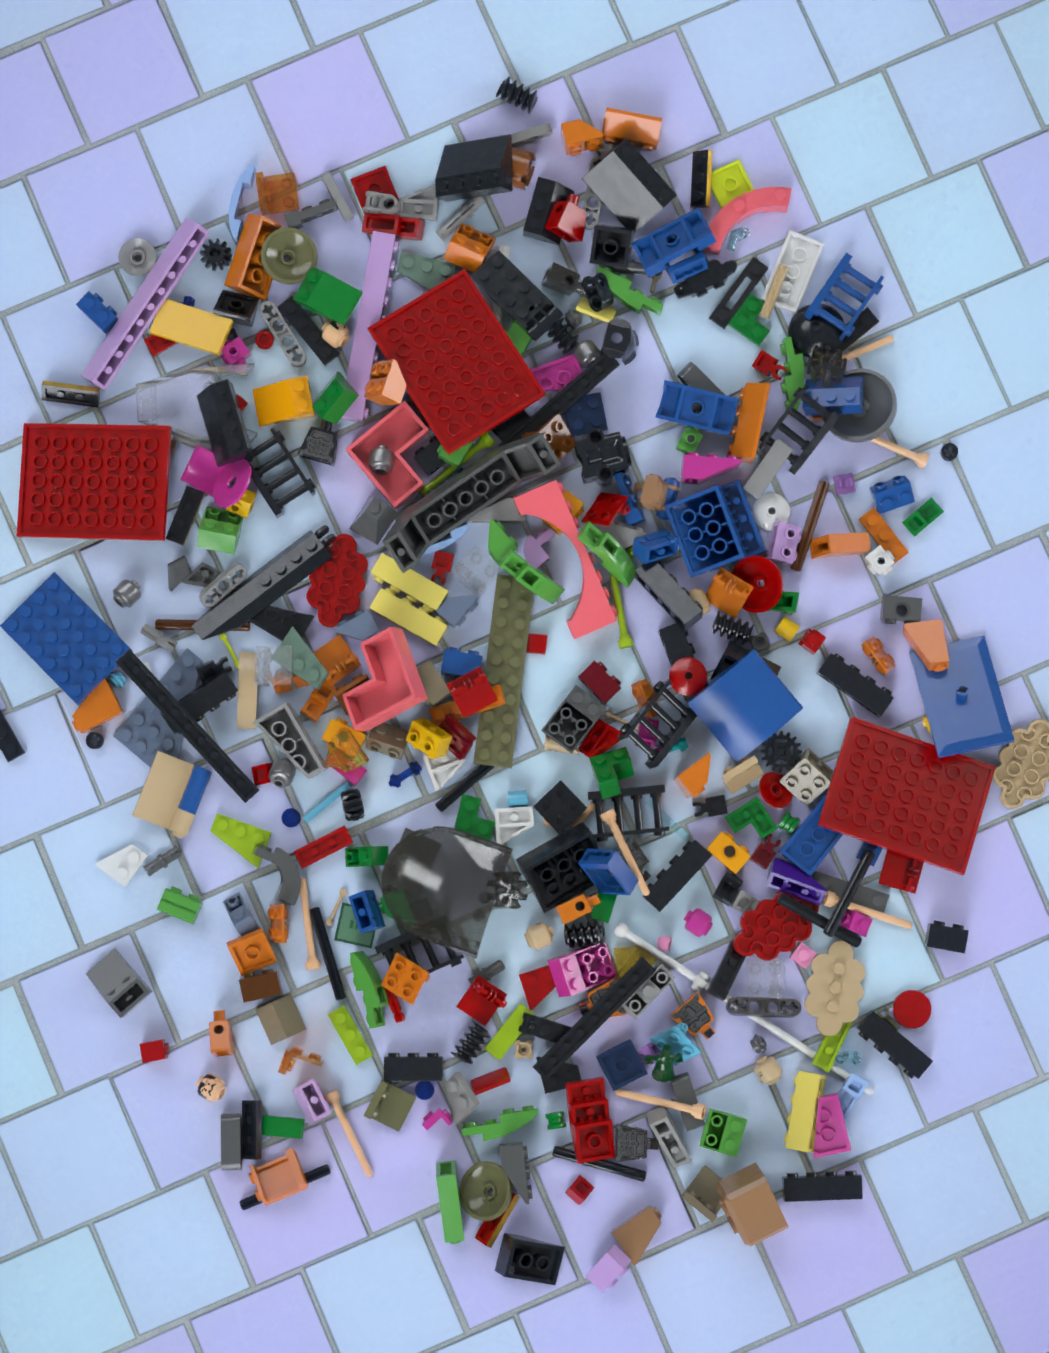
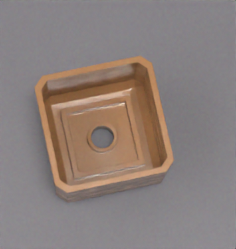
M756 1162L718 1181L716 1188L721 1197L718 1201L734 1233H739L745 1245L753 1246L789 1228L775 1196Z

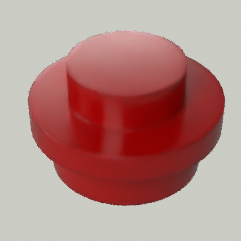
M260 331L255 337V343L260 349L267 350L273 346L274 337L269 331Z

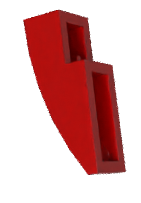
M364 213L362 232L373 234V231L395 234L398 239L422 241L425 222L420 218H405L400 215Z

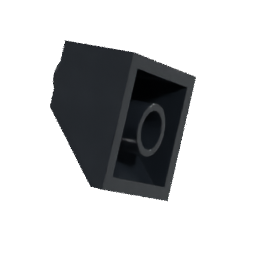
M596 224L594 226L589 263L627 269L633 247L631 243L634 240L635 229Z

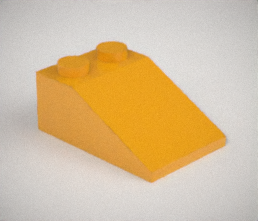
M307 376L291 378L252 389L259 427L315 417Z

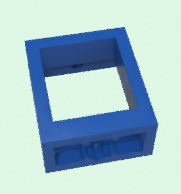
M672 238L669 243H673L677 238ZM698 247L692 249L693 256L671 266L669 262L664 264L665 270L673 284L708 269L702 250L699 251Z
M587 849L578 863L601 894L630 895L639 881L617 850Z

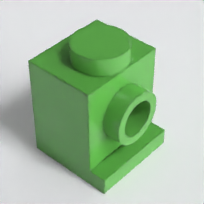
M692 426L690 428L686 427L675 449L688 455V452H695L703 438V435L700 434L701 430ZM692 436L694 441L689 442L687 437Z

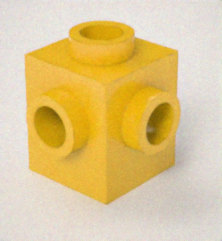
M246 489L240 500L233 506L226 508V511L247 518L253 509L257 493Z

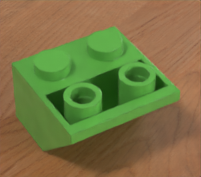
M207 506L198 528L197 547L235 554L244 517L216 507Z
M492 519L489 525L488 554L498 564L510 549L518 553V542L511 535L508 537L505 534L506 529L499 521L495 522Z
M710 1108L699 1146L737 1157L747 1119Z

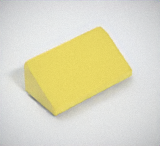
M581 297L576 307V311L607 323L614 319L616 309L612 307H607L599 312L593 311L586 297Z

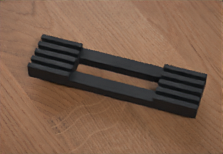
M753 257L709 319L722 327V329H725L769 267ZM748 277L752 282L733 308L729 309L725 305L743 280Z

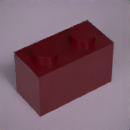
M594 660L578 676V679L605 705L621 690L619 686L621 682L614 675L610 677L606 673L608 669L602 662L599 661L597 663Z

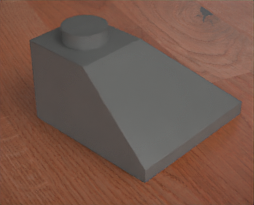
M374 496L369 497L349 529L378 545L398 515V512L382 500Z

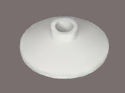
M764 494L753 505L752 512L757 525L763 530L772 531L774 522L787 523L790 518V506L786 499L778 494ZM769 508H774L775 514H770L768 512Z

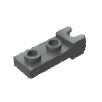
M325 199L315 207L307 206L302 208L299 213L297 210L284 214L288 227L300 229L303 228L302 224L338 210L334 199Z

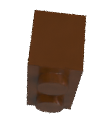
M273 968L263 970L262 975L255 976L254 973L245 974L243 979L239 980L243 1002L283 994L279 972H274Z

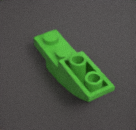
M606 266L602 268L597 267L596 274L603 273L606 276L613 297L621 304L638 314L644 308L660 315L663 304H661L659 299L655 297L648 298L638 289L631 290L632 282L629 277L623 274L618 276L612 273L613 270Z
M791 337L783 338L782 344H780L781 355H785L786 358L784 367H786L787 371L785 373H789V376H784L783 382L780 383L782 393H786L787 401H784L786 410L795 399L793 394L799 387L803 389L805 380L803 353L795 355ZM801 399L798 401V403H797V404L795 405V407H794L796 410L798 409V407H799V405H800Z
M591 522L585 523L577 538L602 560L600 564L628 588L635 578L636 568L622 546L608 532L602 533Z
M512 549L498 562L518 582L551 604H554L565 591L558 583L538 568H535Z
M364 951L350 953V964L354 975L353 983L356 991L363 990V1002L366 1006V1020L369 1024V1029L386 1026L382 1007L388 1006L389 1003L385 988L381 986V977Z
M530 1105L522 1107L521 1111H514V1108L504 1109L503 1113L499 1114L500 1122H496V1119L485 1120V1124L477 1125V1122L465 1123L466 1127H462L463 1136L482 1134L483 1141L505 1136L531 1121L538 1114V1108Z

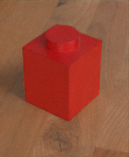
M165 1039L139 1044L142 1063L167 1059V1054H170L169 1043H165Z

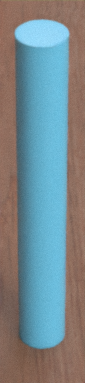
M346 781L302 818L308 823L339 798L341 792L350 789L352 786Z

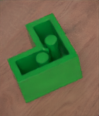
M626 747L589 758L602 799L621 794L618 780L634 776L631 758Z

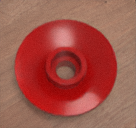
M681 658L672 665L669 671V679L672 681L670 685L681 695H695L706 685V668L695 658ZM687 672L692 674V678L689 680L685 678Z
M768 772L759 781L760 794L770 806L784 808L790 804L793 794L779 782L783 775L777 772Z

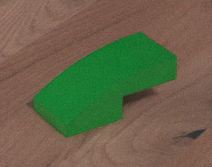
M931 497L902 523L915 537L944 511Z
M598 890L597 896L601 903L593 906L590 918L609 923L617 895L601 894Z
M263 1115L261 1135L303 1139L305 1119Z

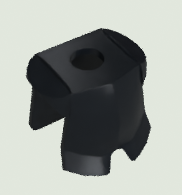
M612 319L606 327L601 355L604 354L611 358H622L624 365H627L636 357L634 349L636 346H639L638 336L626 320ZM614 333L622 335L620 343H614L611 340V336Z

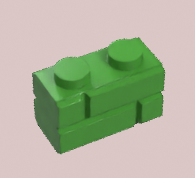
M171 886V889L166 888L157 910L190 924H195L203 905L199 901L200 897L190 893L189 896L181 894V889Z

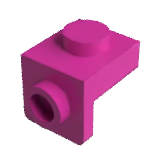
M646 718L657 729L659 728V720ZM639 723L637 735L653 749L657 739Z
M847 909L839 925L866 937L873 919Z
M439 1108L434 1113L430 1111L423 1117L425 1122L422 1123V1126L428 1130L440 1118L450 1126L452 1124L450 1120L452 1116L446 1109L442 1111Z

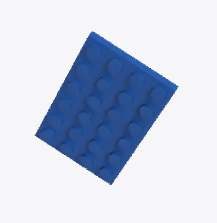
M55 572L0 625L77 705L118 666L115 661L128 649L133 651Z

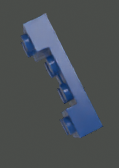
M698 207L631 244L639 257L648 278L665 270L664 264L696 247L701 251L717 241ZM672 238H677L673 243H669Z
M664 380L663 395L655 417L731 436L740 398ZM696 402L702 405V411L698 414L692 410V406Z

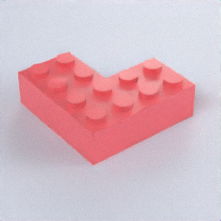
M404 400L346 448L347 454L394 510H397L424 487L422 480L402 456L429 434V429ZM378 445H385L394 453L393 468L385 475L373 473L368 466L369 453L373 448H377Z
M389 627L360 643L372 679L344 693L342 696L354 730L368 731L427 700L428 697L403 629Z

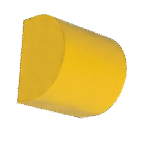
M784 616L774 633L790 643L801 626Z

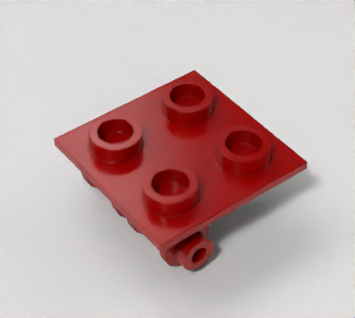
M600 492L581 522H591L594 525L609 527L618 513L626 515L630 512V507L626 503L628 496Z
M480 666L446 684L464 718L498 701Z
M887 850L878 884L916 894L924 862Z
M477 975L456 1007L486 1026L495 1011L507 1005L505 999L507 994Z

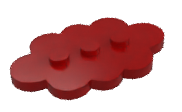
M340 534L336 537L332 546L326 548L332 558L309 575L312 586L306 593V599L311 607L318 609V620L327 628L336 627L341 622L343 614L351 615L359 609L360 598L358 595L366 587L362 576L368 569L367 559L363 554L356 552L357 543L348 534Z
M782 891L777 892L772 900H761L757 904L756 910H748L742 914L740 918L742 931L733 940L734 950L742 956L756 954L758 958L770 961L775 959L780 951H791L796 941H804L810 937L812 933L811 922L779 905L777 899L781 893L817 913L819 905Z

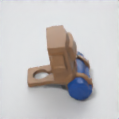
M650 474L646 475L644 483H635L633 493L636 494L638 502L642 503L643 507L648 510H655L656 516L665 521L669 520L664 506L676 501L677 494L680 492V482L673 477H667L663 481L659 475ZM643 488L641 498H639L637 492Z

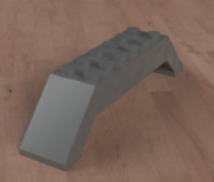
M541 432L498 446L405 509L382 542L401 572L405 573L419 563L418 560L430 545L522 482L541 475H547L561 464Z

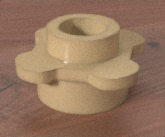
M531 1040L526 1042L515 1041V1058L531 1059L533 1057V1042Z

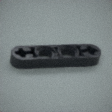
M732 997L726 1003V1010L733 1016L792 1018L801 1012V1004L796 999ZM734 1001L736 1005H743L744 1001L746 1002L745 1007H740L736 1011H734V1007H731ZM750 1002H756L759 1005L757 1012L750 1010ZM771 1002L775 1003L778 1007L775 1013L770 1012L768 1009V1004ZM791 1004L793 1007H796L793 1013H791L790 1009H784L783 1013H781L783 1007H788Z

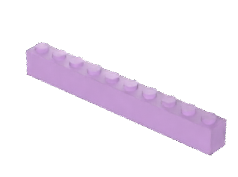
M185 218L81 374L82 377L104 391L107 389L210 233L198 223Z
M373 231L362 289L363 294L361 296L346 378L359 396L342 416V420L363 423L364 418H368L369 407H366L368 399L364 398L365 386L370 380L372 366L375 362H378L379 352L376 351L377 344L367 328L386 317L383 314L384 307H388L389 296H386L387 289H391L392 286L390 271L395 269L396 259H393L394 252L398 251L399 241H396L395 234Z

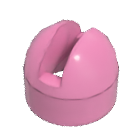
M659 937L657 947L662 951L668 952L671 947L672 937Z

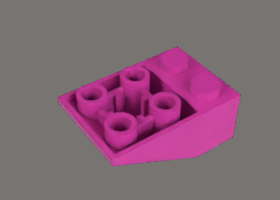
M688 452V455H684L682 459L680 483L700 485L739 468L742 459H737V456L726 455V458H719L717 454L699 456V453Z
M606 940L603 945L598 942L595 946L592 944L547 960L559 997L573 996L617 977Z

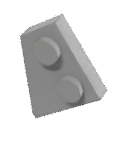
M435 184L424 190H418L412 195L400 198L401 210L399 215L405 218L437 221L438 198L435 197Z
M457 1072L445 1083L455 1126L461 1124L480 1104L462 1074Z

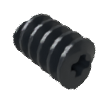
M509 76L502 82L496 94V97L501 94V100H505L508 97L509 104L515 100L514 106L518 107L521 105L522 111L528 108V114L532 112L538 100L537 90L531 94V87L523 90L524 84L522 83L517 87V80L511 84Z
M562 317L549 329L550 331L547 336L549 338L554 337L553 343L559 342L557 348H564L562 353L565 355L578 343L579 335L572 336L574 329L567 331L569 324L562 325L564 320Z
M718 610L712 625L713 634L720 630V637L727 633L728 640L734 636V642L736 643L741 639V645H744L749 640L754 627L753 624L749 628L748 621L742 625L741 618L734 622L733 615L727 619V613L720 616V610Z
M588 921L585 928L582 922H580L579 928H576L575 924L572 923L571 929L565 924L564 939L566 946L569 945L570 948H574L575 943L578 947H582L583 943L585 946H589L590 942L595 946L598 940L601 945L605 944L604 923L602 922V925L599 926L598 922L595 921L592 927Z
M474 1021L472 1022L475 1027H468L471 1033L464 1032L466 1040H459L462 1046L455 1045L458 1052H451L459 1060L469 1064L473 1063L470 1057L477 1058L478 1056L475 1050H482L479 1044L486 1045L484 1037L489 1039L491 1037L485 1028Z

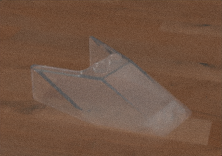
M255 363L191 368L137 383L138 422L146 425L171 426L172 435L193 443L210 444L197 395L209 385L217 383L221 377L228 375L247 376L255 367ZM247 429L250 443H252L257 437V432Z

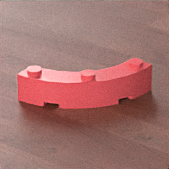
M765 187L755 189L730 201L717 213L709 225L717 242L704 248L702 252L719 255L721 247L730 231L736 225L751 217V215L760 212L787 213L792 188Z

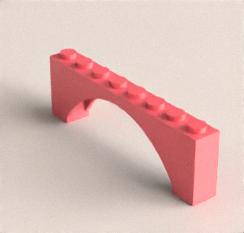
M554 479L513 497V501L520 516L528 514L552 523L570 539L578 552L583 571L582 591L574 613L570 619L566 620L572 637L577 639L616 622L615 616H618L615 606H610L608 599L610 595L607 588H603L600 583L603 579L599 570L595 571L593 567L595 560L592 553H587L586 545L577 538L580 525L577 518H572L571 504L562 495L565 492L561 482L557 483Z

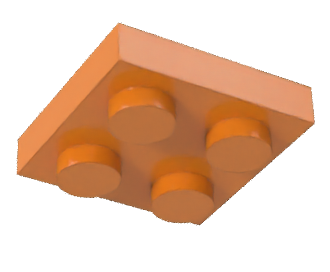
M263 928L227 942V947L241 976L277 962L275 953Z

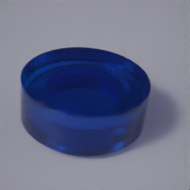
M289 808L282 813L281 819L285 826L293 828L301 822V814L298 810Z
M420 1081L415 1087V1094L419 1099L428 1100L434 1094V1086L430 1081Z

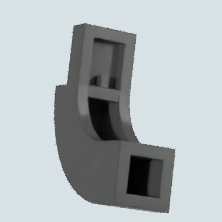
M267 846L255 847L252 854L270 861L280 872L281 882L274 898L295 906L301 889V877L293 858L279 847H276L273 853H271L272 849Z

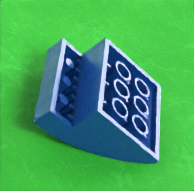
M739 479L723 486H713L664 506L675 537L678 538V545L691 578L738 563L746 557L767 552L742 482Z
M755 649L715 676L706 688L693 696L687 703L736 762L761 745L803 709L802 705Z

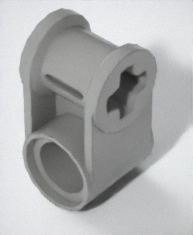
M366 191L365 195L367 198L362 211L397 215L400 212V202L393 195ZM389 202H394L392 208H387Z

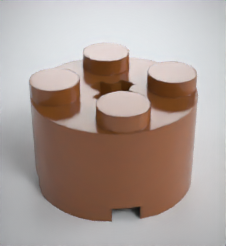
M512 147V187L526 190L525 186L529 185L535 168L532 166V160L536 161L535 153Z

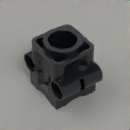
M593 428L588 432L587 439L575 442V454L582 465L581 477L583 484L596 481L600 487H608L612 484L614 474L619 472L627 473L629 466H632L625 436H621L620 432L604 435L601 429ZM598 437L600 441L592 442L591 438ZM606 473L609 475V478L602 479L600 475Z

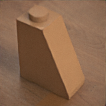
M648 1205L611 1231L626 1255L631 1259L633 1265L638 1263L662 1223L659 1219L662 1215L656 1207L652 1209Z

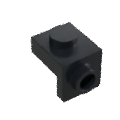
M726 872L712 897L729 906L743 880L736 874Z

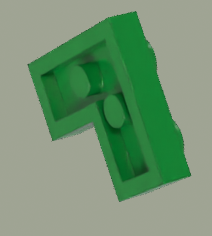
M750 293L728 323V326L759 347L770 330L755 320L760 314L764 303Z
M462 794L453 832L491 841L495 822L477 818L481 798Z
M757 796L724 817L734 833L751 823L759 837L763 839L778 829Z

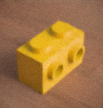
M420 718L412 721L406 741L412 744V747L424 752L427 757L437 759L446 756L453 736L426 718Z

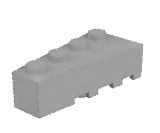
M285 702L253 722L308 779L314 778L328 769L291 703Z

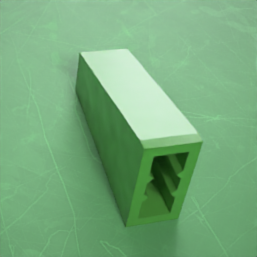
M455 1160L436 1163V1179L445 1243L457 1244L464 1241V1228Z

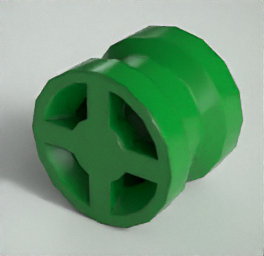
M787 811L777 828L784 829L787 834L791 835L800 819L792 817L791 813Z
M564 1111L545 1114L549 1123L547 1125L548 1130L567 1127L566 1122L563 1120Z

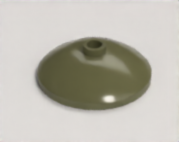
M285 227L275 230L265 239L261 248V262L264 270L272 279L282 284L291 285L304 281L311 267L315 268L318 255L314 242L305 232L296 228ZM284 256H289L290 261H285Z
M488 1161L479 1162L471 1166L464 1174L460 1183L459 1196L461 1204L467 1214L477 1220L490 1221L501 1216L509 1206L512 1197V1184L502 1167Z

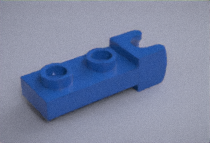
M622 472L614 474L620 494L628 496L626 503L630 507V512L624 515L627 524L634 526L646 521L642 508L637 507L638 498L635 493H632L630 487L632 486V481L629 475Z

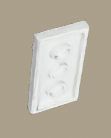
M789 230L761 300L765 302L778 266H787L788 271L774 306L795 314L824 243Z

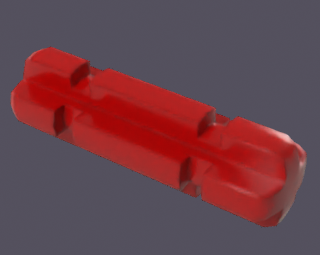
M385 988L391 1012L394 1013L395 1022L400 1023L405 1020V1016L401 1012L402 1008L398 998L394 993Z

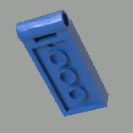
M827 792L778 852L809 876H811L843 836L841 833L817 825Z

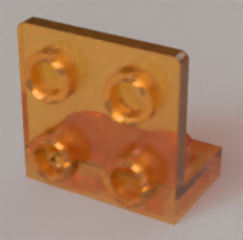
M263 172L255 173L262 215L299 210L294 173L265 177Z
M293 1046L291 1049L285 1050L278 1073L286 1075L288 1071L291 1072L296 1062L293 1057L318 1066L324 1065L325 1061L321 1060L322 1056L311 1053L307 1055L303 1053V1049Z

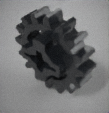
M780 731L779 735L774 733L772 735L773 738L769 737L767 743L763 742L761 744L765 749L760 750V753L765 755L761 760H767L766 767L772 765V771L779 768V773H782L783 768L788 772L790 765L793 767L796 765L795 760L800 761L801 758L797 754L802 753V750L797 749L801 743L794 742L797 738L796 736L791 739L790 732L783 735V731ZM785 739L787 741L785 743H778L775 740ZM787 745L784 751L785 756L780 755L775 758L778 753L777 747L781 749ZM769 746L772 748L771 757L768 754ZM791 746L794 750L793 757L789 754ZM777 760H784L786 764H776L775 762Z

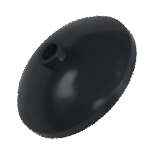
M821 304L824 310L844 322L836 309L829 305ZM807 305L798 310L789 323L788 336L791 337L793 348L799 354L803 353V356L812 359L827 357L838 350L843 343V340H839L843 331L819 315H813L810 320L805 318L804 314L810 306ZM815 324L819 325L817 329H813L812 326Z

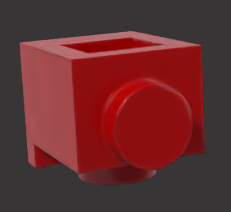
M808 629L798 645L814 655L827 637L815 629Z

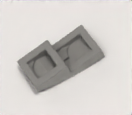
M738 889L729 906L744 913L748 910H756L760 900Z

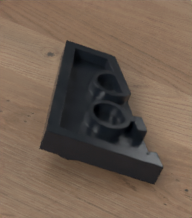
M268 606L249 622L283 641L292 626L302 638L315 616Z

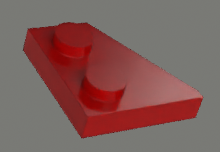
M598 719L579 746V752L588 758L603 754L621 741L617 739L621 732Z
M549 965L519 974L530 1010H533L556 987Z

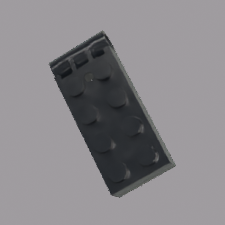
M499 250L471 275L472 280L535 342L563 316L559 308Z

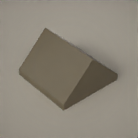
M291 994L256 1009L271 1045L307 1029Z

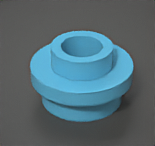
M118 670L109 674L111 684L114 687H124L126 682L124 676Z

